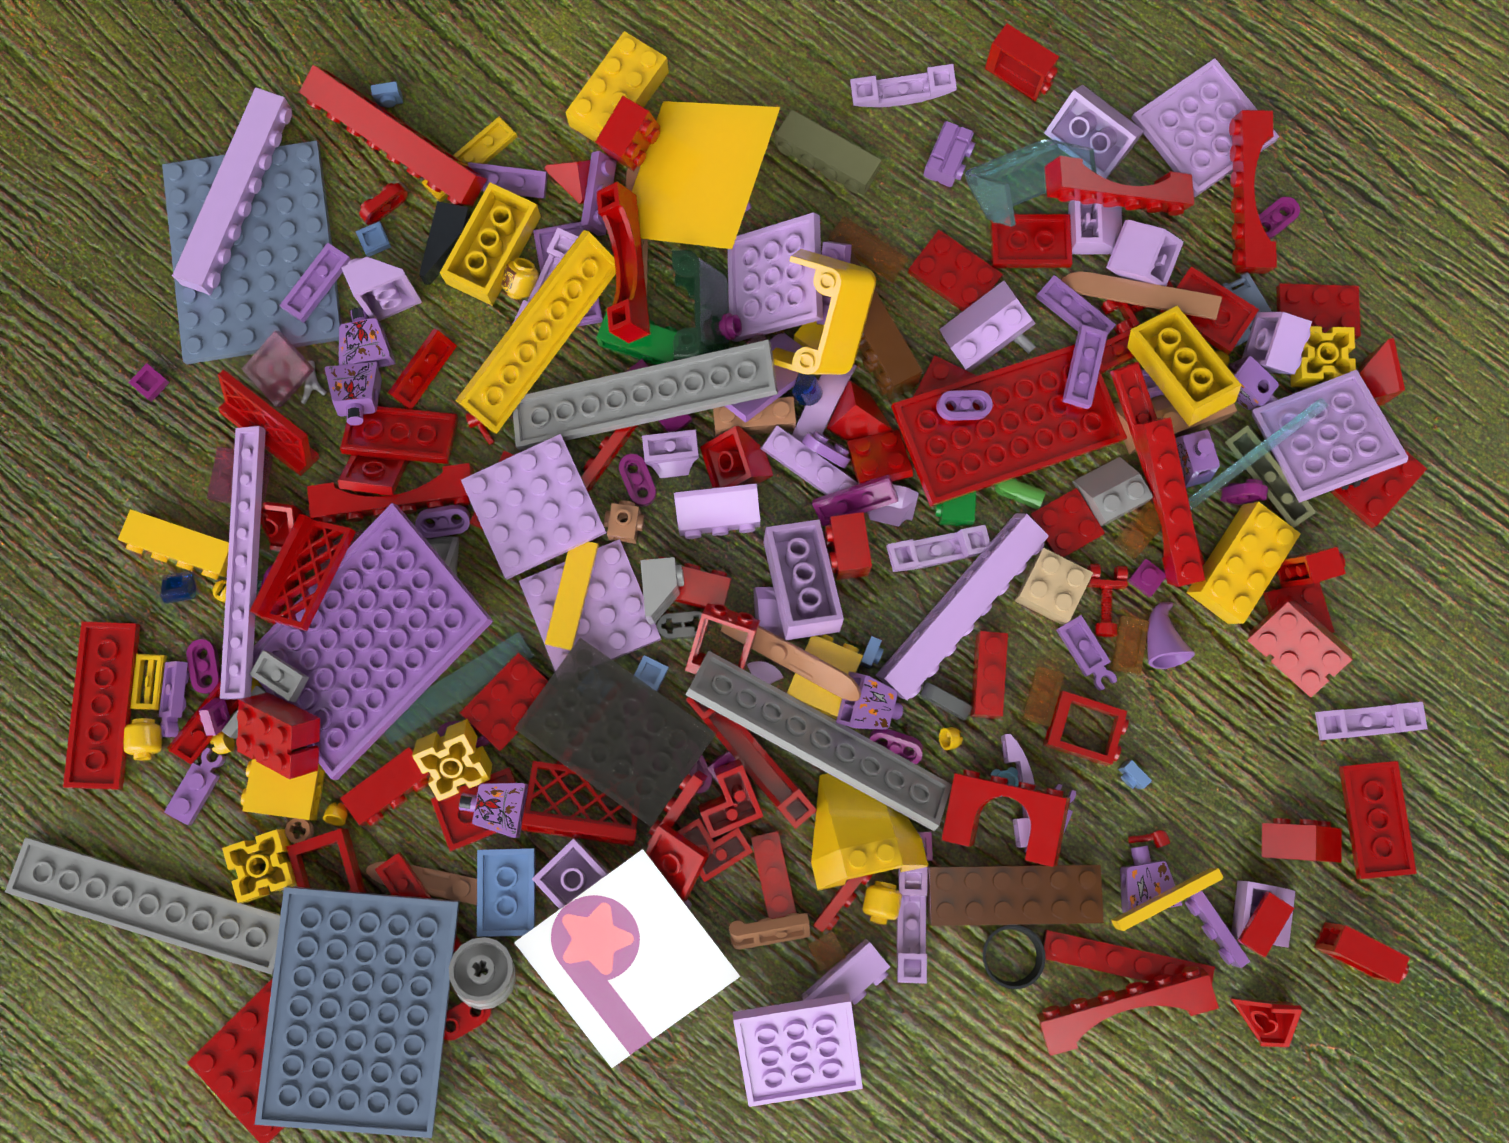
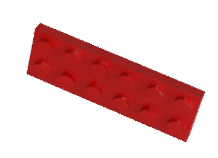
M81 621L63 788L123 790L127 753L124 751V729L130 724L132 709H130L136 654L138 653L139 624Z

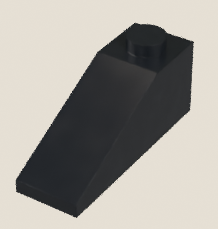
M437 201L419 273L425 285H430L440 274L441 269L472 215L468 207Z

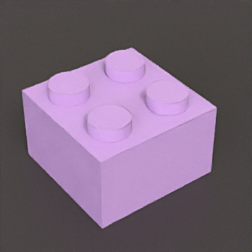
M1257 312L1242 358L1252 356L1268 373L1295 374L1302 361L1301 354L1304 345L1310 337L1312 321L1285 312Z
M572 839L532 880L561 909L608 875L609 872L578 839Z

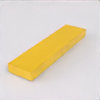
M499 116L453 156L466 165L469 162L487 164L517 138V134ZM426 179L422 181L423 186L437 201L443 202L448 197V194L441 191L439 193L428 187Z
M586 542L568 551L545 645L573 651L599 547L597 543Z
M1209 868L1111 919V922L1115 929L1125 931L1221 881L1224 877L1219 868Z

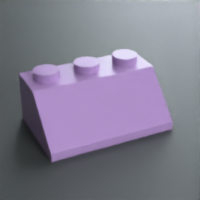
M1081 85L1073 90L1044 134L1074 157L1083 159V163L1107 179L1129 153L1144 131L1087 87Z
M369 257L355 258L349 261L346 266L341 267L353 296L369 318H377L378 321H381L422 303L421 298L403 269Z
M1002 281L939 330L964 368L971 372L1036 323L1006 282Z
M757 484L674 493L680 536H685L686 539L700 538L703 533L722 536L727 535L729 530L738 529L740 533H749L755 531L756 527H760Z
M865 938L802 994L803 1001L850 993L851 1002L855 1005L866 996L865 989L869 985L874 983L876 986L888 976L886 970L890 966Z

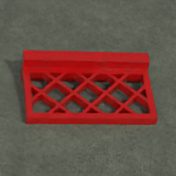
M224 369L218 374L225 400L218 407L220 414L238 428L253 426L265 428V449L299 476H302L319 460V454L309 446L308 435Z
M299 514L250 612L268 623H279L307 631L356 531L348 527L312 520L307 515ZM323 531L324 536L318 539L321 532ZM343 534L340 543L334 546L332 540ZM326 544L328 550L318 556L317 549ZM310 554H311L312 560L306 564V562H307V560H308V558H309V556H310ZM330 558L328 567L321 570L320 564ZM314 569L315 575L306 580L305 574ZM297 580H299L300 585L294 588ZM318 584L316 591L309 596L308 589ZM302 593L303 600L293 605L292 599ZM285 604H286L287 610L284 611V612H282V610H283V608H284V606H285ZM305 608L301 621H297L296 613Z
M533 761L521 830L633 847L644 777ZM537 769L550 771L555 779L542 787L536 779ZM569 774H574L583 783L570 792L562 779ZM597 778L605 779L610 786L608 790L599 796L590 785ZM625 782L637 784L635 794L627 800L617 789ZM559 783L567 795L554 803L545 791ZM536 785L539 791L533 794L534 786ZM586 787L595 799L582 807L573 795ZM614 791L622 804L610 812L601 799ZM542 794L550 804V807L543 812L531 811L532 800ZM570 798L578 811L571 816H564L557 807ZM634 800V805L632 809L629 803ZM598 802L606 815L600 820H591L585 811ZM623 807H626L632 815L631 825L619 824L613 815ZM554 810L556 814H551L549 812ZM582 814L584 818H578L577 816ZM610 818L612 822H605V820Z

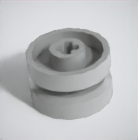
M486 937L475 938L462 944L453 954L449 965V980L460 1000L469 1007L480 1010L490 1009L505 1002L513 992L516 982V970L507 948L500 942ZM482 971L488 972L486 975L481 974V976L479 977V974Z

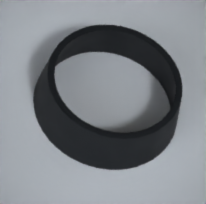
M1007 925L994 931L986 940L983 948V963L988 975L994 982L1008 989H1022L1033 984L1042 974L1045 966V950L1039 937L1030 929L1020 925ZM1008 929L1017 930L1027 935L1036 950V962L1031 973L1025 978L1013 982L996 977L986 962V949L989 941L998 932Z

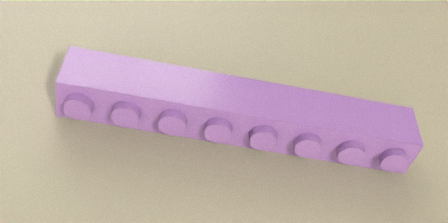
M255 87L172 276L182 286L211 295L214 288L219 285L220 274L224 264H227L230 260L231 248L240 237L242 223L251 212L252 200L261 189L262 177L271 166L273 152L281 143L285 125L291 120L292 108L285 97Z
M1016 513L875 676L885 685L896 690L898 697L907 701L909 698L915 697L920 692L921 684L926 678L933 676L938 671V664L956 650L957 642L973 630L975 621L991 609V603L994 599L1006 592L1012 578L1025 570L1027 567L1026 562L1031 556L1036 555L1043 549V542L1049 537L1047 533L1028 514Z

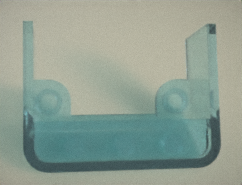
M1057 140L1038 141L965 172L967 184L987 219L992 220L993 223H1001L1012 227L1016 225L1013 206L1047 193L1044 166L1059 156L1083 159V164L1097 174L1094 149Z

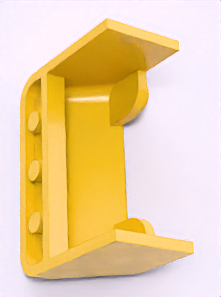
M800 249L790 256L789 261L816 269L813 279L816 290L832 298L819 348L804 346L794 353L776 347L772 351L774 365L802 374H846L854 366L876 286V277L868 268Z

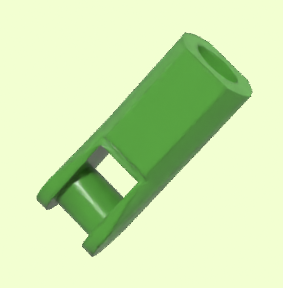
M1014 478L995 485L997 494L1014 499L1037 510L1040 508L1046 494L1045 491L1026 483H1021Z

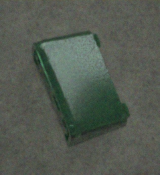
M672 250L675 286L684 287L688 292L689 299L695 298V328L681 329L674 336V360L729 349V340L721 334L719 329V322L723 314L728 313V281L726 275L692 251Z

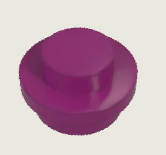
M723 314L719 322L720 332L727 340H734L736 336L741 335L742 324L736 314Z

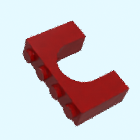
M964 769L963 774L954 773L941 840L968 847L974 846L983 808L994 798L1005 796L1018 801L1026 809L1030 818L1031 830L1025 860L1051 867L1058 865L1070 798L1063 796L1064 791L1047 787L1046 792L1035 790V784L1019 781L1018 786L1007 784L1008 778L991 775L990 780L980 778V772Z

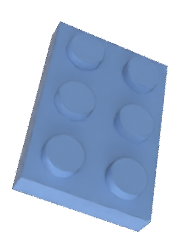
M535 848L477 850V937L524 936L535 928V882L532 880L535 876Z

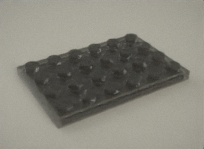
M579 638L514 728L651 827L679 789L684 778L690 773L716 736L714 731L582 638Z

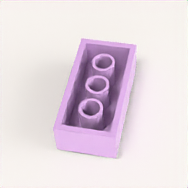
M820 519L766 527L763 543L785 641L840 632L844 617Z

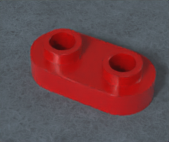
M389 183L382 189L381 193L373 199L366 200L361 205L359 216L367 225L379 222L406 200L408 192L400 183Z
M464 1002L447 1011L444 1039L449 1041L456 1040L482 1025L491 1017L492 1008L481 1010L479 1016H475L472 1013V1007H469ZM448 1021L455 1022L456 1029L454 1031H450L447 1028Z

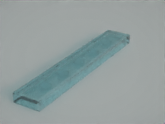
M1319 398L1188 498L1190 510L1198 507L1330 405L1324 398Z
M520 632L426 689L384 732L390 744H394L481 690L518 652L526 660L534 657Z

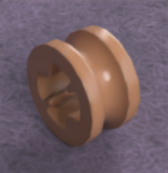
M294 818L287 823L285 834L291 842L298 843L312 838L314 826L309 820ZM298 823H302L301 826L306 828L305 834H300L301 838L298 839V834L294 833V827H299Z

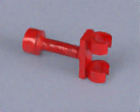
M1168 280L1167 287L1174 288L1172 283ZM1107 300L1101 306L1106 315L1117 309L1123 315L1125 321L1119 323L1114 328L1117 335L1138 326L1140 323L1134 314L1146 308L1145 306L1128 305V303Z
M1090 564V566H1087V570L1093 572L1087 587L1101 588L1102 620L1100 623L1095 624V636L1116 637L1118 634L1117 624L1111 620L1112 589L1124 590L1128 586V567L1117 565L1114 568V580H1101L1100 564Z

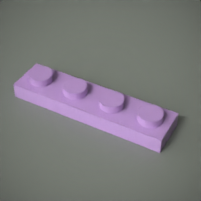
M779 426L774 427L760 448L825 495L859 484Z

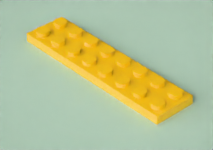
M582 231L455 400L490 431L496 434L616 274L614 257L589 231Z

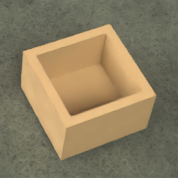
M1043 548L1037 554L1014 601L1061 625H1065L1070 621L1093 572Z

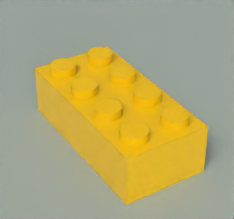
M624 31L566 110L569 126L595 142L622 96L644 108L669 73L667 57Z
M490 182L440 271L445 283L493 306L502 289L501 280L505 266L508 262L519 258L541 218L537 204Z
M1178 306L1131 329L1127 348L1189 427L1236 402L1241 383Z
M1260 502L1243 504L1203 565L1205 580L1191 584L1186 593L1227 624H1244L1301 533Z

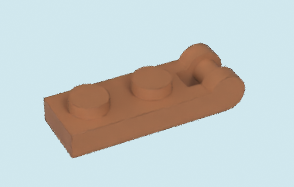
M791 913L782 918H764L749 924H744L742 921H734L729 926L732 947L741 950L810 937V926L807 913Z

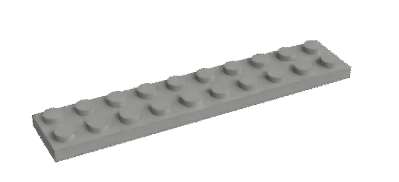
M769 340L526 394L513 411L516 448L520 451L529 449L559 434L566 441L777 395L778 389L771 343Z
M711 651L707 652L685 695L933 831L938 828L952 784L849 727L836 723V720Z
M25 837L5 893L261 972L273 974L281 914L250 904L237 903V900L31 837Z

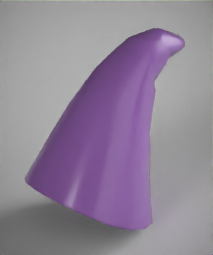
M1161 602L1152 609L1148 620V664L1156 669L1176 667L1189 661L1195 655V652L1175 630L1168 617L1169 610L1173 607L1172 602Z

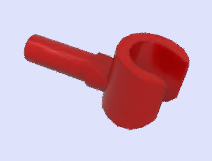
M467 413L465 416L469 427L478 426L489 446L495 443L486 426L472 414Z
M1156 830L1146 835L1128 836V843L1153 840L1156 848L1170 844L1169 837L1163 830Z

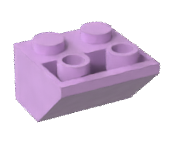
M1071 200L1068 204V214H1070L1072 254H1112L1122 229V207H1104L1103 204L1097 203L1084 205L1081 204V201Z
M1125 220L1106 268L1124 279L1167 286L1184 241L1166 229L1132 220Z
M1238 881L1231 930L1233 937L1237 939L1240 937L1266 891L1271 892L1292 907H1294L1295 891L1255 882ZM1293 912L1273 945L1289 948Z

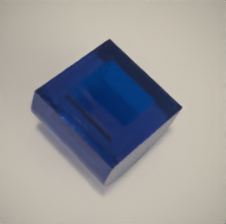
M798 372L792 393L800 405L811 406L821 399L823 390L814 374Z
M190 571L164 575L162 577L160 597L165 604L195 599L196 584Z

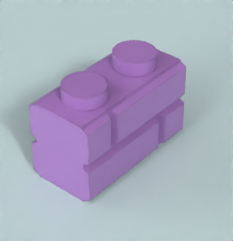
M948 121L944 122L926 164L923 176L948 187L953 186L955 179L961 180L966 165H963L962 162L965 157L970 158L976 144L972 142L973 131L964 127H958V125Z

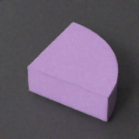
M756 661L747 664L752 675L769 684L783 678L781 672L769 663Z

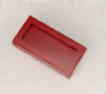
M1266 891L1237 941L1261 957L1266 958L1293 912L1294 907L1271 892Z

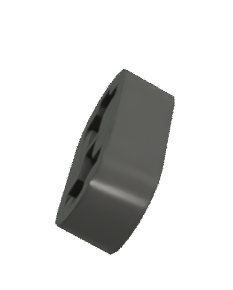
M692 611L665 614L657 623L658 632L663 638L669 640L695 638L697 631H695L694 627H685V624L693 623L696 617H699L700 620L702 612ZM667 620H672L673 624H682L681 628H674L671 634H668L666 629H662V626L667 624Z
M926 683L920 693V696L962 720H966L972 710V707L964 701L930 683Z

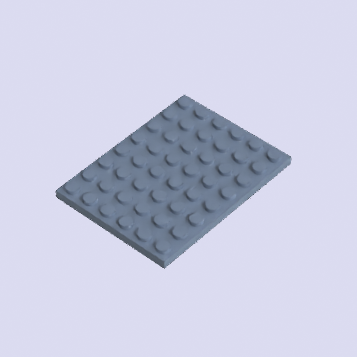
M317 141L275 148L271 166L262 177L261 189L252 200L251 212L242 223L240 237L234 242L231 248L230 260L227 264H224L220 274V283L214 288L211 295L182 286L174 278L184 363L193 364L339 341V326L342 324L337 280L305 323L279 306L327 243L332 245L320 145ZM225 155L162 164L173 272Z
M292 886L284 887L255 1125L423 1138L433 1137L450 991L449 965L454 954L460 901Z

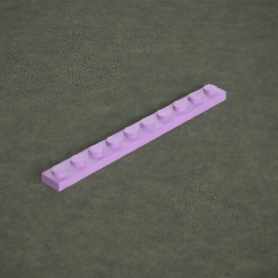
M261 426L242 427L235 430L220 699L226 700L242 699L251 696L252 676L249 674L253 668L255 614L251 613L250 609L257 595L266 430Z

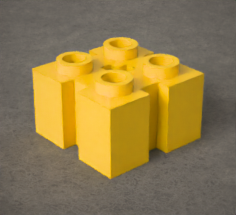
M1310 326V337L1304 345L1301 354V364L1295 374H1290L1291 387L1310 388L1319 382H1326L1356 370V359L1349 358V353L1355 349L1354 327H1332L1326 333H1322V327Z
M468 719L447 727L446 733L442 737L437 732H434L416 740L412 756L422 774L430 772L428 784L438 801L459 793L460 785L464 783L469 788H472L490 780L492 762L483 746L475 747L477 735Z
M276 829L256 836L257 844L255 841H241L222 848L228 870H236L238 879L231 881L237 903L250 902L270 895V891H282L286 886L293 887L297 885L291 862H289L286 846L292 844L286 837L285 829ZM265 861L266 868L265 870H261L260 865H262Z

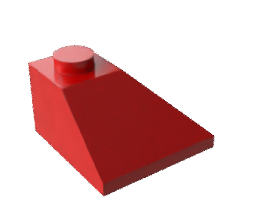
M1390 338L1371 352L1357 369L1378 406L1385 405L1405 391L1395 339Z
M734 426L700 447L713 488L759 484L773 476L766 452L761 450V446L740 426Z

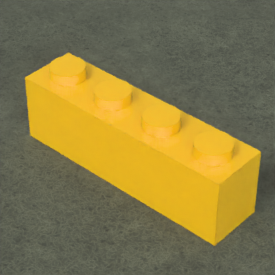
M130 509L118 537L119 541L127 544L125 549L138 554H142L143 550L151 552V558L167 563L168 559L177 561V567L191 572L194 567L203 570L201 575L215 580L219 576L227 578L229 542Z

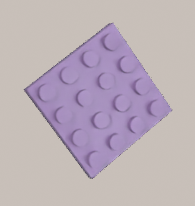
M1215 58L1135 112L1131 119L1144 131L1143 134L1174 172L1192 174L1194 197H1196L1233 172V161L1230 160V149L1232 147V135L1229 133L1230 122L1242 110L1257 109ZM1274 129V137L1263 145L1261 151H1263L1271 144L1276 142L1279 138V135L1275 132Z
M813 212L736 237L733 248L728 249L729 313L738 315L742 324V332L740 336H736L732 341L738 342L823 320L822 294L816 290L813 282L816 269L789 261L790 256L800 249L821 254L820 216Z
M1357 370L1252 410V416L1280 465L1299 503L1401 465L1408 460V455Z
M561 434L461 480L506 579L607 533Z
M620 539L598 548L573 651L545 645L560 682L662 640L656 625L649 624L645 617L644 596ZM565 562L519 581L544 645Z
M850 993L733 1012L749 1107L863 1089Z

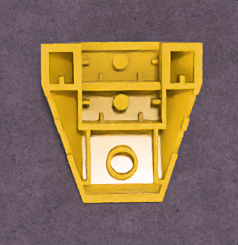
M829 773L819 776L811 859L817 891L845 885L847 879L899 868L901 873L928 867L922 838L907 816Z

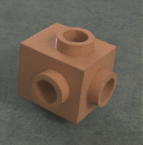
M619 501V504H611V511L606 510L604 527H608L607 537L610 541L620 539L621 542L636 544L638 531H643L645 517L640 515V509L635 506L634 502Z

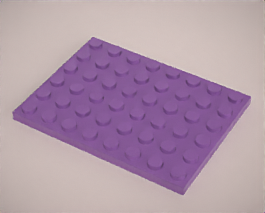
M391 503L348 548L308 630L304 631L276 623L254 645L253 667L262 651L265 650L309 677L296 702L288 701L260 681L259 683L266 692L320 718V740L317 743L307 745V748L315 745L319 747V764L330 779L338 780L480 636L493 620L398 505ZM318 584L308 589L309 596L316 591ZM301 597L295 604L302 601L303 597ZM305 608L296 613L297 621H301Z

